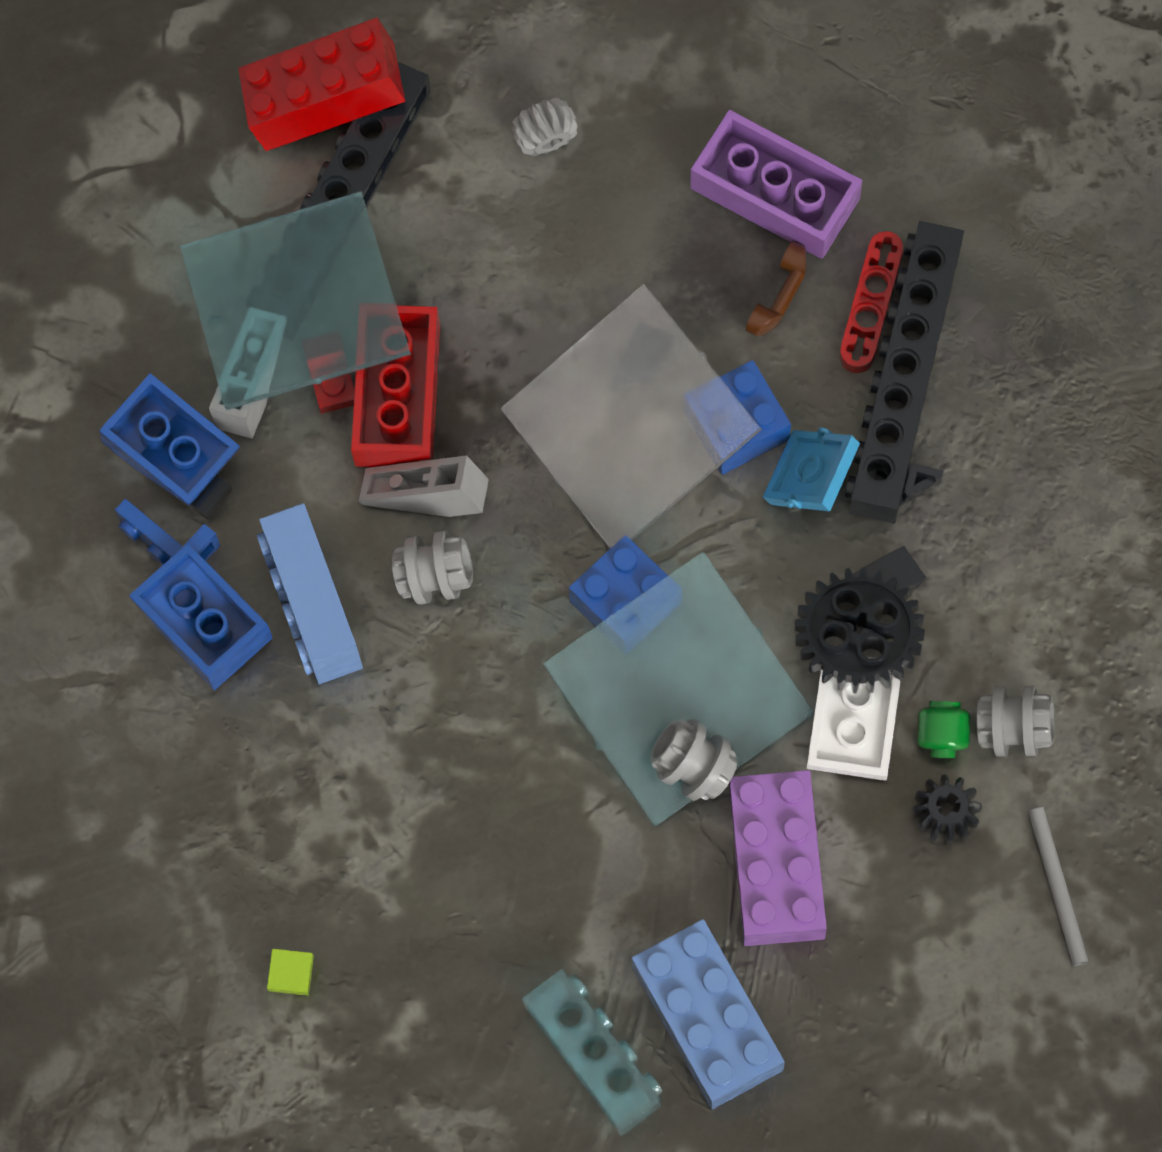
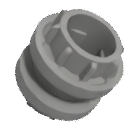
M447 530L435 532L433 544L424 545L418 535L407 537L404 546L396 547L392 553V571L397 591L404 599L413 598L418 605L430 603L432 591L441 590L446 600L457 599L460 596L461 589L469 588L473 582V567L468 545L462 537H451Z
M995 686L993 695H982L978 699V742L982 748H994L996 757H1007L1009 745H1024L1026 756H1037L1039 748H1047L1053 745L1055 730L1053 698L1049 694H1038L1036 686H1024L1023 697H1008L1006 686Z
M683 719L675 720L668 724L661 732L650 754L651 765L657 770L658 780L666 785H672L679 779L682 780L681 793L692 801L699 798L704 800L716 798L727 787L737 767L736 754L731 750V742L720 734L711 737L709 740L705 739L706 726L696 719H691L688 722Z

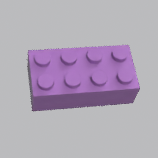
M729 109L691 168L690 189L790 243L794 240L803 244L807 252L823 259L860 200L862 179Z
M810 770L732 777L729 782V797L744 946L825 940L827 927Z

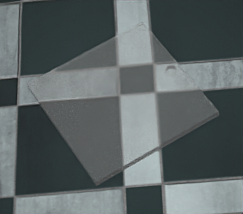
M642 284L501 408L506 417L553 475L554 483L558 486L561 485L609 548L613 547L624 535L633 541L762 430L706 360V353L700 352L645 284Z

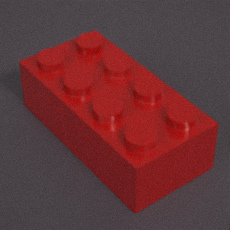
M378 17L238 68L248 128L265 151L406 102L394 42Z
M360 305L351 443L355 467H378L433 460L440 319L437 307Z

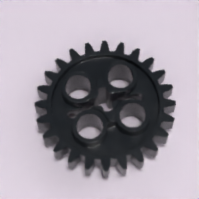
M862 567L859 577H853L851 570L846 568L845 577L842 580L833 572L830 573L829 586L818 580L816 582L817 594L807 591L805 593L807 605L798 606V616L801 619L795 620L794 629L799 632L795 638L796 646L804 647L800 651L801 661L812 659L809 665V672L814 673L822 669V683L825 684L834 677L837 679V690L840 691L844 684L848 682L851 683L852 691L855 694L860 684H866L868 691L873 693L876 681H880L886 689L889 688L890 675L902 680L904 676L902 666L909 669L914 668L915 659L912 655L920 656L922 645L919 642L924 640L925 630L919 628L923 625L924 615L914 614L918 610V600L907 601L910 589L906 587L896 591L897 578L894 577L887 583L882 582V571L880 570L873 579L868 578L865 567ZM849 602L854 604L856 609L843 611L838 605ZM883 614L889 615L894 621L884 624L878 622L876 617ZM831 618L833 621L827 622L826 619ZM858 627H863L861 633H856ZM834 636L842 639L844 643L838 646H831L824 640ZM887 639H893V642L886 641ZM868 649H875L882 655L872 659L864 656L862 652Z

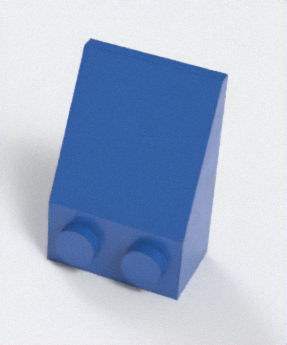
M151 373L99 430L101 441L105 446L135 470L188 506L191 505L240 449L236 442Z
M189 543L129 595L130 599L181 657L214 691L273 638L268 624Z

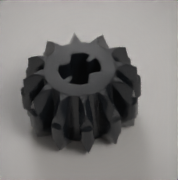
M946 774L941 776L940 786L933 780L928 779L925 783L927 792L917 791L915 794V800L920 804L913 807L912 815L922 818L917 825L919 831L932 828L929 838L931 841H936L939 833L945 834L946 844H952L954 832L965 840L969 836L967 827L977 828L979 824V819L973 814L981 811L982 804L977 801H971L977 793L974 787L968 788L965 791L961 790L964 784L962 777L956 780L955 786L949 785V777ZM946 803L954 806L953 810L947 816L941 814V808Z

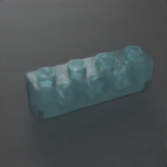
M561 969L522 998L524 1007L620 1135L623 1136L661 1108V1099L658 1095L663 1091L649 1072L642 1075L634 1065L638 1058L624 1039L618 1043L609 1032L613 1025L600 1007L593 1010L584 999L589 993L578 977L574 974L568 978ZM566 1009H576L582 1014V1019L577 1025L568 1027L559 1021L561 1013ZM599 1041L606 1046L607 1051L599 1059H590L583 1052L585 1046L589 1042ZM620 1073L627 1075L632 1081L628 1090L615 1092L608 1086V1082L613 1075Z

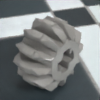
M553 98L549 101L543 100L536 105L532 104L526 110H522L520 115L514 118L512 121L513 137L523 154L535 157L541 153L546 155L548 152L558 150L560 146L568 144L570 139L575 137L577 134L576 129L578 128L575 121L576 117L566 101L559 98Z

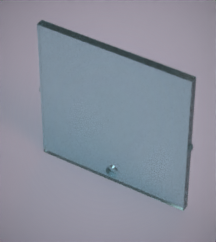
M362 192L278 217H269L267 220L180 246L226 410L308 385L320 384L322 381L411 355Z
M704 552L695 556L542 663L594 738L595 747L603 751L654 826L659 825L692 801L681 793L682 780L679 779L672 785H666L658 780L657 770L651 765L650 754L661 732L672 721L683 719L688 722L691 719H696L706 726L705 739L709 740L718 734L731 742V750L736 754L737 769L814 714L762 638V631L753 625Z

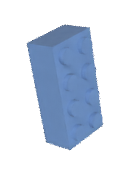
M303 503L259 519L263 532L256 536L267 567L270 569L269 572L280 603L284 604L282 608L294 640L302 637V639L295 641L306 674L315 673L318 684H322L363 669L354 637L305 504Z
M704 919L632 957L633 971L711 1110L784 1070L785 1061Z

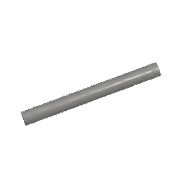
M1044 807L1029 810L1028 813L1073 966L1084 965L1089 960Z

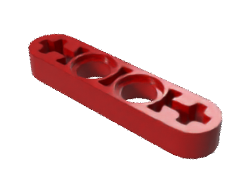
M889 231L877 233L869 243L842 340L840 362L851 373L866 372L874 362L902 260V240L897 234ZM884 244H888L891 246V252L887 256L885 267L878 266L880 260L879 249H882ZM871 277H880L885 280L887 288L881 293H873L866 288L865 283ZM870 311L877 316L878 321L873 327L865 328L857 323L856 316L860 312ZM860 337L865 339L862 351L865 356H861L859 361H854L850 352H854L857 339Z

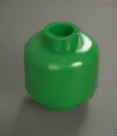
M929 701V707L921 709L918 714L917 741L919 746L924 749H931V757L955 758V750H964L970 744V713L966 709L961 708V702Z

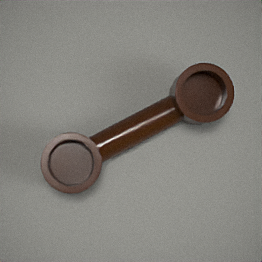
M794 240L789 244L782 258L780 268L790 273L771 308L761 304L756 305L748 320L746 332L756 337L763 336L781 322L800 284L805 278L806 249L803 244Z

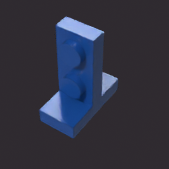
M124 499L115 509L121 522L118 525L119 529L132 541L136 542L140 538L149 546L147 552L161 565L165 564L184 547L127 499ZM205 524L187 542L205 561L221 546L216 533Z

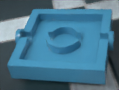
M819 427L817 432L793 430L763 498L769 504L776 506L831 511L860 443L852 435L833 434L830 430Z

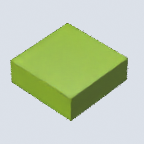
M272 949L267 985L268 992L309 996L314 960L313 953Z

